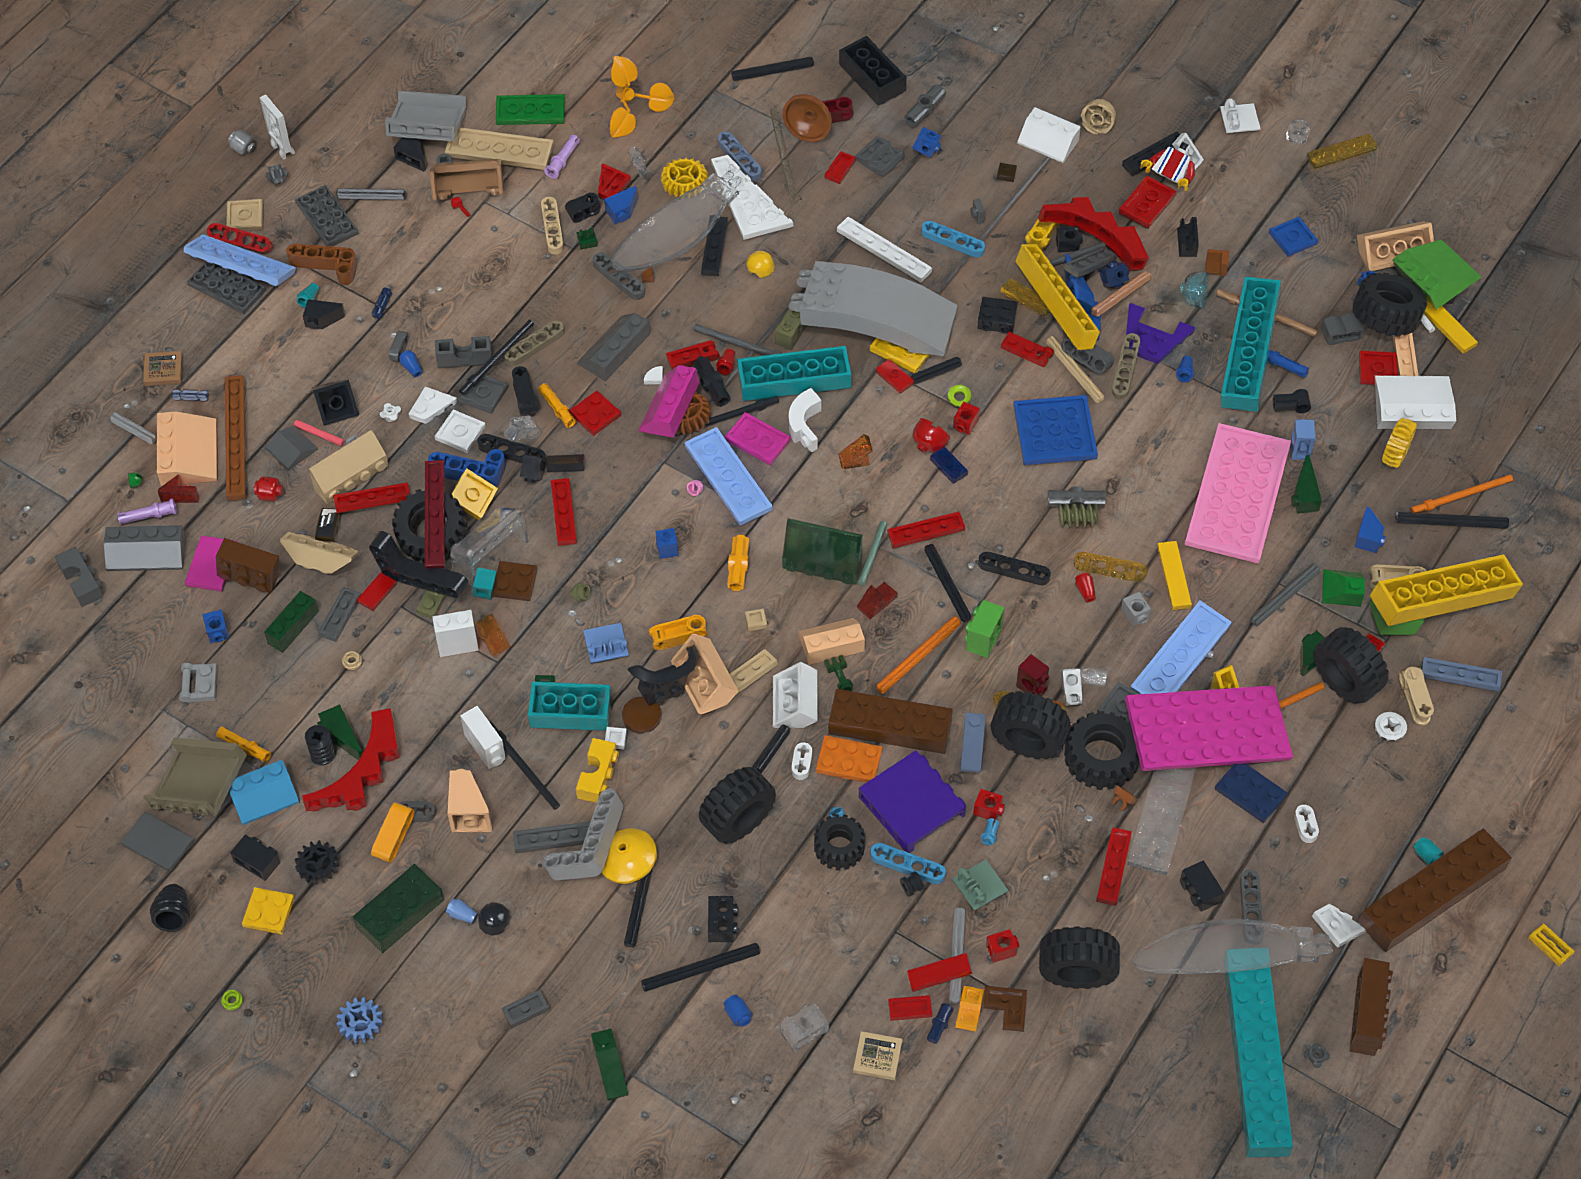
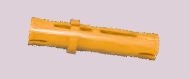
M547 383L540 385L538 391L552 407L555 416L560 418L567 428L573 427L576 420L570 414L568 407L562 404Z
M221 726L216 733L217 738L227 743L238 744L249 757L253 756L264 763H267L271 757V752L258 746V743L255 741L250 742Z

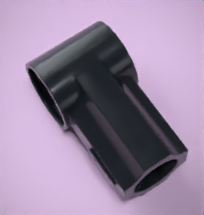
M1298 389L1292 394L1273 395V409L1275 411L1295 410L1301 414L1309 412L1311 410L1309 393L1305 389Z

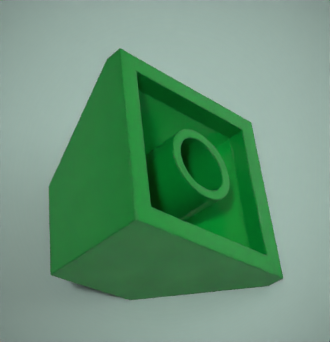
M1323 569L1322 603L1361 607L1365 595V578L1363 574Z

